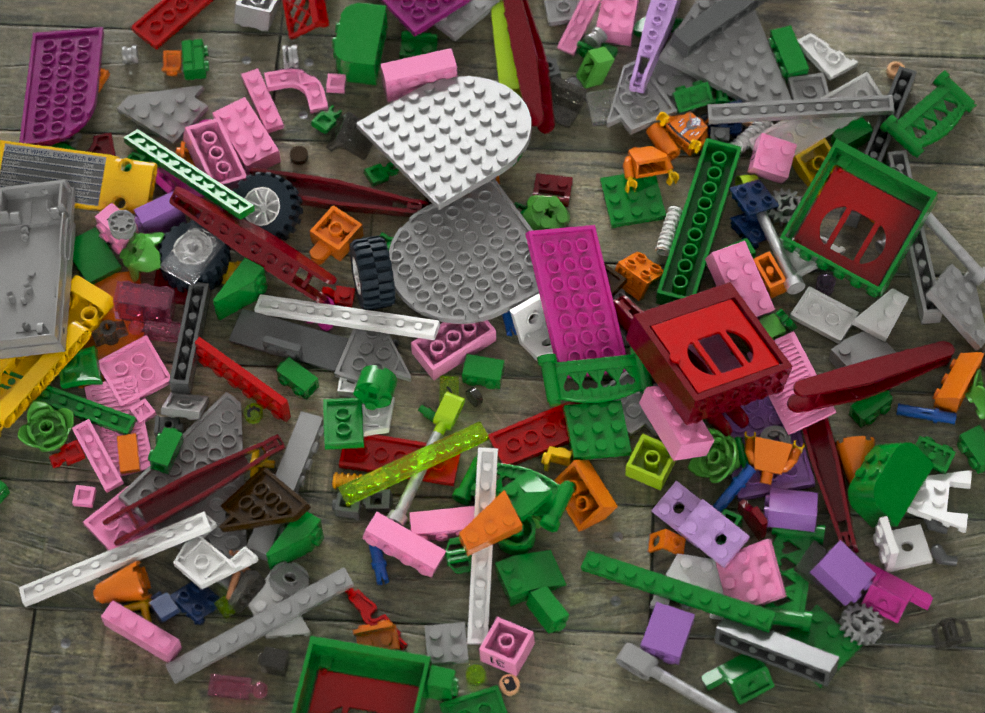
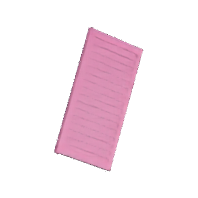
M794 331L774 340L793 367L784 390L779 394L769 395L788 435L836 413L834 406L801 413L793 412L788 408L787 401L789 397L796 395L793 391L795 382L817 375ZM748 352L747 355L750 361H752L753 354Z
M125 377L111 380L122 401L139 393L138 385L132 390L124 389L122 381ZM127 378L124 385L128 388L133 387L135 379ZM107 381L101 385L85 386L88 400L131 416L134 415L129 409L141 401L139 397L128 405L121 407ZM141 405L135 411L138 413L140 417H143L144 414ZM137 420L130 434H137L141 470L139 472H142L150 466L148 455L151 447L145 421L140 424ZM92 424L120 477L138 473H120L117 436L122 434Z

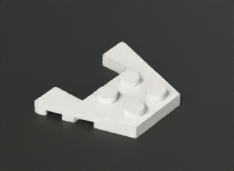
M340 377L337 395L355 397L353 392L356 382L352 384L347 382V379ZM394 397L389 406L376 408L375 410L367 409L365 404L362 403L364 436L389 433L395 402Z
M972 471L927 476L907 512L930 521L935 519L942 522L943 526L950 527L951 525L959 528L958 531L966 533L968 514L947 512L949 487L970 489Z
M207 515L211 530L213 531L217 524ZM210 531L185 542L173 563L185 576L201 589H204L256 563L258 557L244 546L229 560L204 539L212 532Z
M677 554L665 576L724 595L715 560ZM654 595L650 603V609H654L656 602L669 606V599ZM710 613V618L723 619V617Z

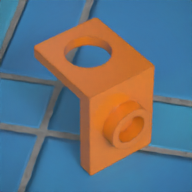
M663 529L650 534L648 552L653 553L665 549L675 555L684 554L686 539L668 529ZM659 537V543L654 546L655 539Z

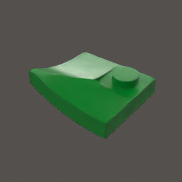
M95 346L80 350L60 372V386L63 390L82 385L103 384L98 350Z
M532 469L499 490V494L505 490L521 522L537 511L553 495L552 490L539 479Z

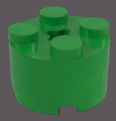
M369 365L361 370L353 395L358 400H361L369 410L389 406L397 386L396 375L387 368L383 370L378 369L377 365Z
M531 515L521 522L522 531L497 542L501 550L510 555L527 554L532 549L536 541V525Z

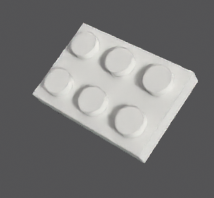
M809 286L791 312L790 318L839 344L852 327L851 323L859 315V312Z

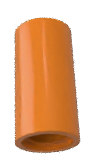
M660 122L652 124L647 129L646 134L659 151L666 153L670 161L677 158L680 154V149L664 126L662 127Z

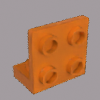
M638 251L619 261L615 268L616 272L627 279V283L622 289L638 301L644 298L649 285L660 279L664 271L660 265L652 262L646 255Z

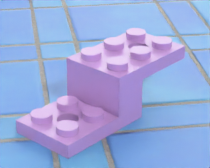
M678 481L671 486L651 510L652 513L697 549L700 548L723 568L728 565L750 538L748 534L703 499L700 500ZM677 504L685 506L682 513H675L674 508ZM719 535L727 537L726 542L722 545L716 543V538Z

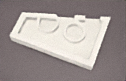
M811 33L798 39L802 52L824 73L829 81L857 67L858 62L856 60H849L844 57L843 52H836L829 47L828 43Z
M892 288L857 316L851 324L885 342L909 297Z

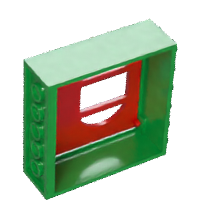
M836 139L781 234L780 240L783 248L788 252L793 253L795 251L803 260L807 262L812 260L818 268L824 271L827 269L832 271V275L840 280L845 278L849 280L851 286L857 289L862 287L871 297L876 298L878 296L881 298L936 204L938 192ZM834 166H837V167H835V169L833 170L831 176L829 177L828 181L826 182L824 188L822 189L820 195L818 196L816 202L814 203L812 209L810 210L808 216L806 217L805 221L803 222V224H802L801 228L799 229L797 235L795 236L794 240H792L793 237H794V235L796 234L798 228L800 227L802 221L804 220L805 216L807 215L809 209L811 208L813 202L815 201L817 195L819 194L821 188L823 187L825 181L827 180L828 176L830 175L832 169L834 168ZM846 207L827 243L823 244L820 237V226L824 217L836 208ZM851 211H856L875 222L854 260L831 249ZM879 227H883L886 235L884 250L875 260L860 264L861 258Z
M310 636L291 713H332L339 708H343L342 713H349L351 708L376 713H425L428 699L427 681L432 665L431 656ZM319 670L318 676H317V680H316V684H315V688H314V692H313V696H312V700H311V704H310V708H309V703H310V699H311V695H312V691H313V687H314V683H315L317 671Z

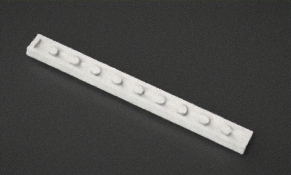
M260 294L254 308L255 312L268 316L435 340L440 328L438 320Z
M478 447L474 518L495 499L498 448ZM493 545L472 554L467 644L482 645L488 634Z
M204 511L21 586L19 591L22 603L27 607L135 561L210 532L212 530L208 517Z

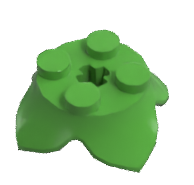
M531 196L526 203L528 208L522 214L533 231L566 228V225L570 222L568 210L556 196Z
M135 232L134 236L129 239L126 248L121 251L120 258L123 259V264L127 267L133 282L139 279L141 271L148 273L161 268L160 253L155 246L161 243L165 233L138 234Z
M978 369L965 396L970 403L973 402L976 405L977 409L975 411L979 418L985 420V388L983 387L985 383L982 380L981 369Z
M34 400L27 411V424L19 428L17 437L24 444L39 448L42 452L56 450L68 440V434L74 424L73 411L67 408L54 410L50 404Z
M707 428L714 438V442L707 456L691 458L687 468L699 477L710 478L709 480L712 483H718L740 467L739 452L736 441L732 436L726 437L716 429Z

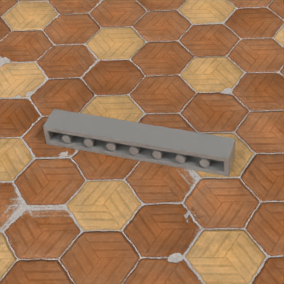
M302 411L275 475L298 495L300 487H303L305 484L306 471L312 467V456L319 449L320 443L318 441L320 436H324L323 417ZM286 523L254 528L246 547L258 559L268 561L266 553L284 531Z

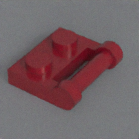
M536 173L532 196L540 195L539 193L564 196L558 198L564 207H569L573 177Z

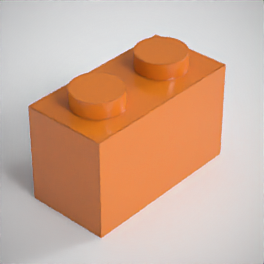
M766 252L754 258L753 260L765 283L770 298L772 299L787 292L784 286L786 278L771 252Z

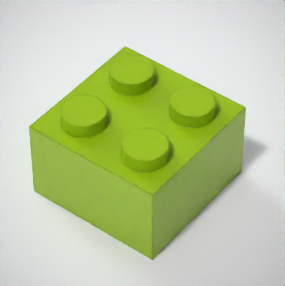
M642 433L626 464L625 476L661 491L676 461H673L663 442Z

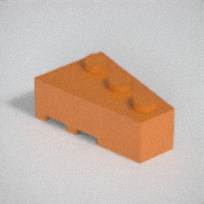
M505 490L459 532V540L467 556L522 531V523Z

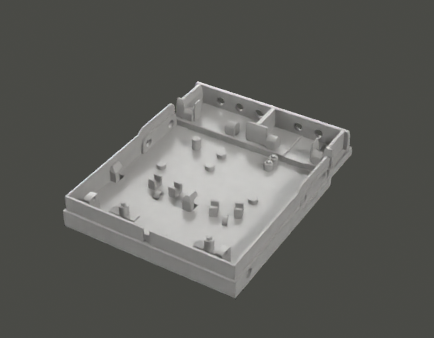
M66 179L0 188V359L66 351L76 229L74 223L76 190L70 186Z

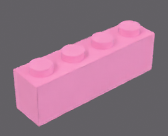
M475 506L410 512L411 531L428 541H446L450 538L459 537V532L474 519Z
M376 512L367 526L362 538L369 545L380 548L385 554L394 556L404 565L411 566L417 569L420 574L431 578L446 553L444 549Z
M115 601L110 603L101 616L106 627L167 663L173 661L182 649L178 638Z

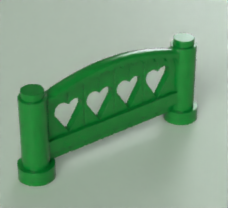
M946 70L940 73L933 81L937 88L899 120L892 114L880 126L884 133L888 132L913 157L918 158L925 151L923 147L945 137L958 124L964 112L970 113L977 106L975 101L950 78V74ZM944 100L954 103L957 108H953L952 112L948 111ZM933 109L945 113L946 117H943L942 121L938 120ZM923 118L933 121L936 126H932L931 130L927 129ZM912 127L923 130L925 135L918 139Z
M632 347L629 348L631 355L557 362L556 354H544L537 357L538 366L542 370L547 403H549L550 407L561 405L560 401L562 400L577 403H602L618 400L636 392L642 393L643 396L646 387L654 386L652 376ZM624 369L634 379V384L627 383L626 385H621L619 383ZM605 370L616 382L615 386L608 385L603 387L601 385ZM587 373L597 383V388L590 387L589 389H584L582 387ZM568 375L576 382L579 387L578 390H564L563 386Z
M478 455L473 458L459 488H456L452 494L453 500L459 504L468 506L472 498H475ZM497 463V475L500 478L496 481L495 498L499 495V490L503 488V479L515 480L530 469L517 465ZM533 470L539 479L552 490L553 495L532 515L541 518L539 524L542 528L550 532H557L561 525L560 519L573 495L575 485L567 480L560 485L547 476Z
M817 525L815 532L772 528V534L776 535L772 545L778 567L782 566L780 561L783 558L788 559L797 566L787 571L780 570L781 576H785L794 583L784 588L786 597L791 602L776 606L773 601L764 605L765 609L776 612L774 625L802 628V631L805 632L811 631L813 612L805 611L814 548L815 544H824L825 525ZM788 541L799 550L784 554L782 552L785 548L783 543Z

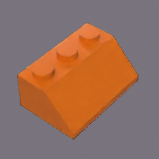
M960 353L957 359L954 358L949 366V369H951L950 373H945L941 384H943L942 388H937L934 393L933 399H935L933 407L939 408L941 411L957 413L965 398V393L968 392L967 389L974 380L976 371L981 367L984 353Z
M574 460L554 480L560 485L565 480L575 485V490L565 510L578 531H583L606 519L618 507L589 460Z

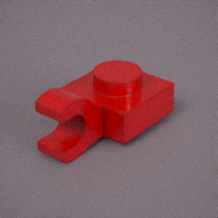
M336 286V290H333L330 287H322V293L334 300V305L353 308L355 288Z
M78 439L61 446V452L49 456L53 468L61 466L65 461L67 466L86 459Z

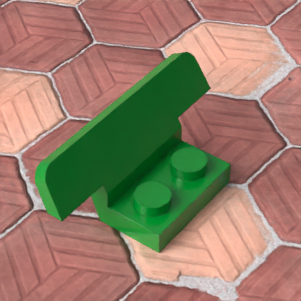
M744 654L702 675V682L708 691L726 682L730 686L734 698L739 705L775 687L764 662Z

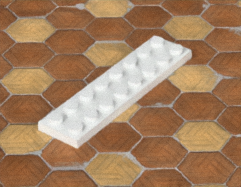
M867 71L822 98L878 96L882 94ZM863 116L782 120L761 133L797 144L794 154L796 155L815 142L832 135L836 129L843 128L852 120H858ZM761 133L747 141L752 150L754 149L756 139Z

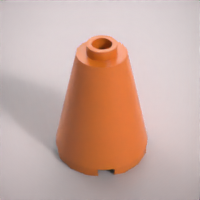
M853 436L843 438L842 443L839 440L836 441L837 451L849 485L855 476V472L864 462L865 456L875 446V438L870 437L871 440H866V436Z
M135 561L96 584L93 590L95 600L105 604L112 601L130 602L150 599L152 593L148 594V589L151 588V584L145 567L140 568L139 564L141 562Z

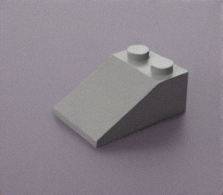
M238 0L235 4L234 23L243 27H253L260 31H268L274 21L281 0Z
M863 331L843 340L832 348L829 361L838 369L896 352L886 341L884 342Z

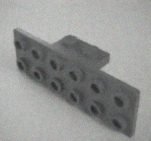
M246 309L241 310L229 338V341L234 344L283 358L290 357L294 361L335 372L349 340L345 337Z

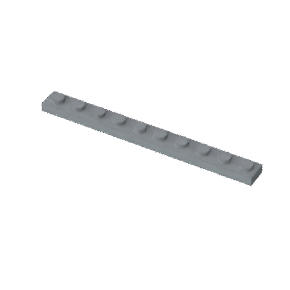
M893 95L708 105L709 124L894 114Z
M345 567L165 664L173 682L176 684L354 587V584Z

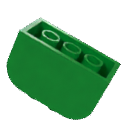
M368 3L350 4L342 11L340 21L336 22L335 33L337 35L332 40V48H334L333 58L336 60L337 73L346 75L347 82L369 85L377 84L388 30L387 7L385 5Z
M910 442L874 446L865 456L864 462L855 472V476L849 485L848 499L850 505L871 527H876L879 518L886 516L890 526L897 527L932 470L933 462L915 444Z

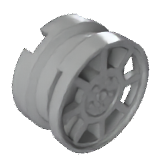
M293 44L291 47L282 45L284 69H299L297 44Z
M118 210L112 213L108 219L110 232L115 239L128 240L134 236L133 234L137 230V226L131 212Z

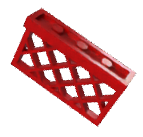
M282 0L289 39L293 40L318 27L325 28L329 26L325 0H309L307 11L303 9L307 0H301L299 6L295 4L296 0ZM294 6L297 10L294 17H291V11ZM301 11L305 12L302 22L298 21ZM311 16L313 24L307 26L306 23ZM297 22L300 24L298 30L294 32L293 28Z

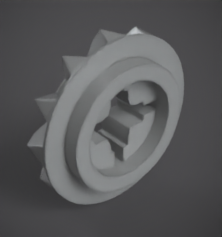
M769 426L760 435V438L774 440L779 436V442L791 444V436L780 426Z

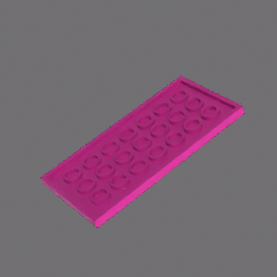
M595 225L526 232L525 235L553 354H556L557 362L626 355Z

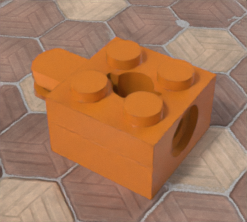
M333 205L310 230L311 242L315 244L309 252L311 260L321 265L331 255L341 262L350 252V243L364 236L363 225Z

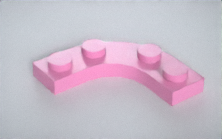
M282 69L264 73L269 92L284 88H295L305 94L311 114L328 110L324 89L316 77H312L299 69Z

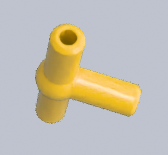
M260 450L252 453L250 463L260 457ZM266 460L251 469L250 478L259 471V467L274 468L275 461Z
M151 599L123 606L130 611L141 609L142 617L150 623L152 622L149 611L150 606L148 604L152 601Z

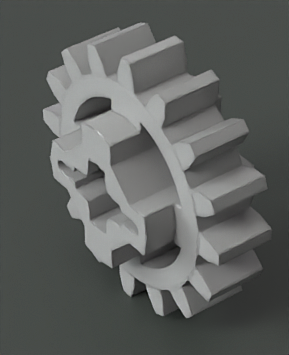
M780 188L779 193L775 190L773 191V198L779 204V207L767 210L766 212L770 219L773 218V224L779 222L780 227H782L783 223L788 224L796 210V206L798 207L803 197H797V191L790 193L788 188L787 192H784L783 188Z
M857 603L853 607L849 605L843 611L839 623L842 624L840 630L846 631L844 637L850 636V642L856 640L858 645H861L862 642L866 646L870 642L874 644L880 638L884 626L881 625L883 619L877 618L879 612L873 613V607L871 606L867 609L864 603L861 607Z

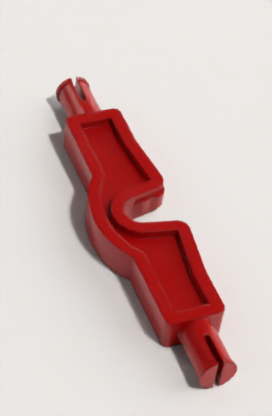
M353 588L345 591L349 596V602L361 613L364 624L374 626L378 625L380 621L389 620L385 614L376 619L371 618L375 611H377V606L359 589L355 591ZM397 629L399 647L403 651L408 647V644L401 639V632Z

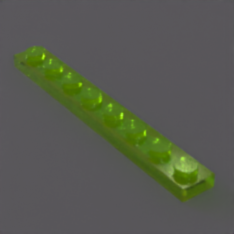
M481 421L338 487L345 504L349 506L489 440V436Z

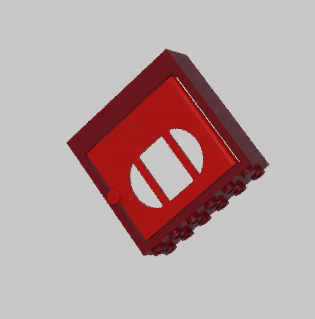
M731 282L634 314L626 337L627 342L685 425L696 424L705 418H713L719 413L729 412L741 405L746 406L752 401L762 400L769 395L781 393L793 367ZM727 332L738 335L753 354L750 363L745 359ZM719 334L742 367L721 373L699 343V340ZM690 344L694 346L714 375L700 371L691 363L687 352Z

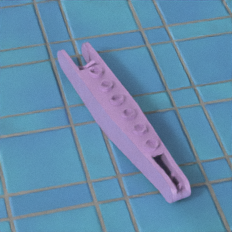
M651 0L634 71L630 80L629 91L645 93L659 56L672 31L681 0ZM643 57L650 58L645 72L640 74Z

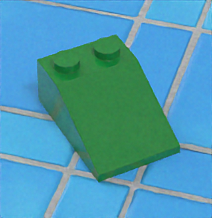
M247 258L243 259L213 299L217 319L222 320L257 301L260 294H265L268 286L264 267Z
M307 511L297 521L290 522L266 553L270 570L281 562L291 563L313 551L316 546H319L324 539L321 519Z
M551 550L515 555L495 563V572L510 606L526 601L530 592L547 586L550 591L566 586V582Z

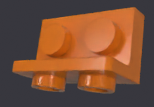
M389 620L380 621L378 625L374 626L369 624L360 625L358 629L353 630L357 644L391 650L400 649L397 627Z

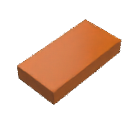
M137 434L117 436L120 473L127 474L141 471Z

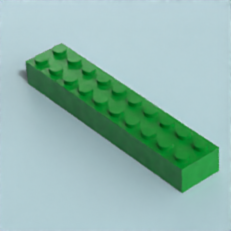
M706 138L657 290L656 304L664 305L699 293L707 268L705 258L712 252L730 194L729 188L732 187L741 158V146Z

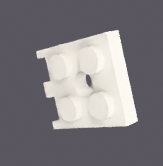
M537 294L510 310L519 343L536 361L538 356L553 354L552 346H545L551 344L540 295Z
M887 516L879 518L873 539L875 545L879 547V558L881 563L885 565L884 570L889 573L932 563L933 559L921 524L892 530ZM909 544L912 550L909 552L904 551L901 546Z

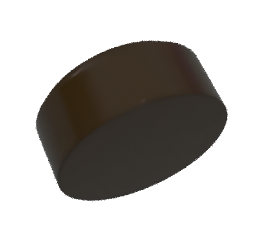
M303 146L293 147L290 151L291 161L297 165L307 162V149Z

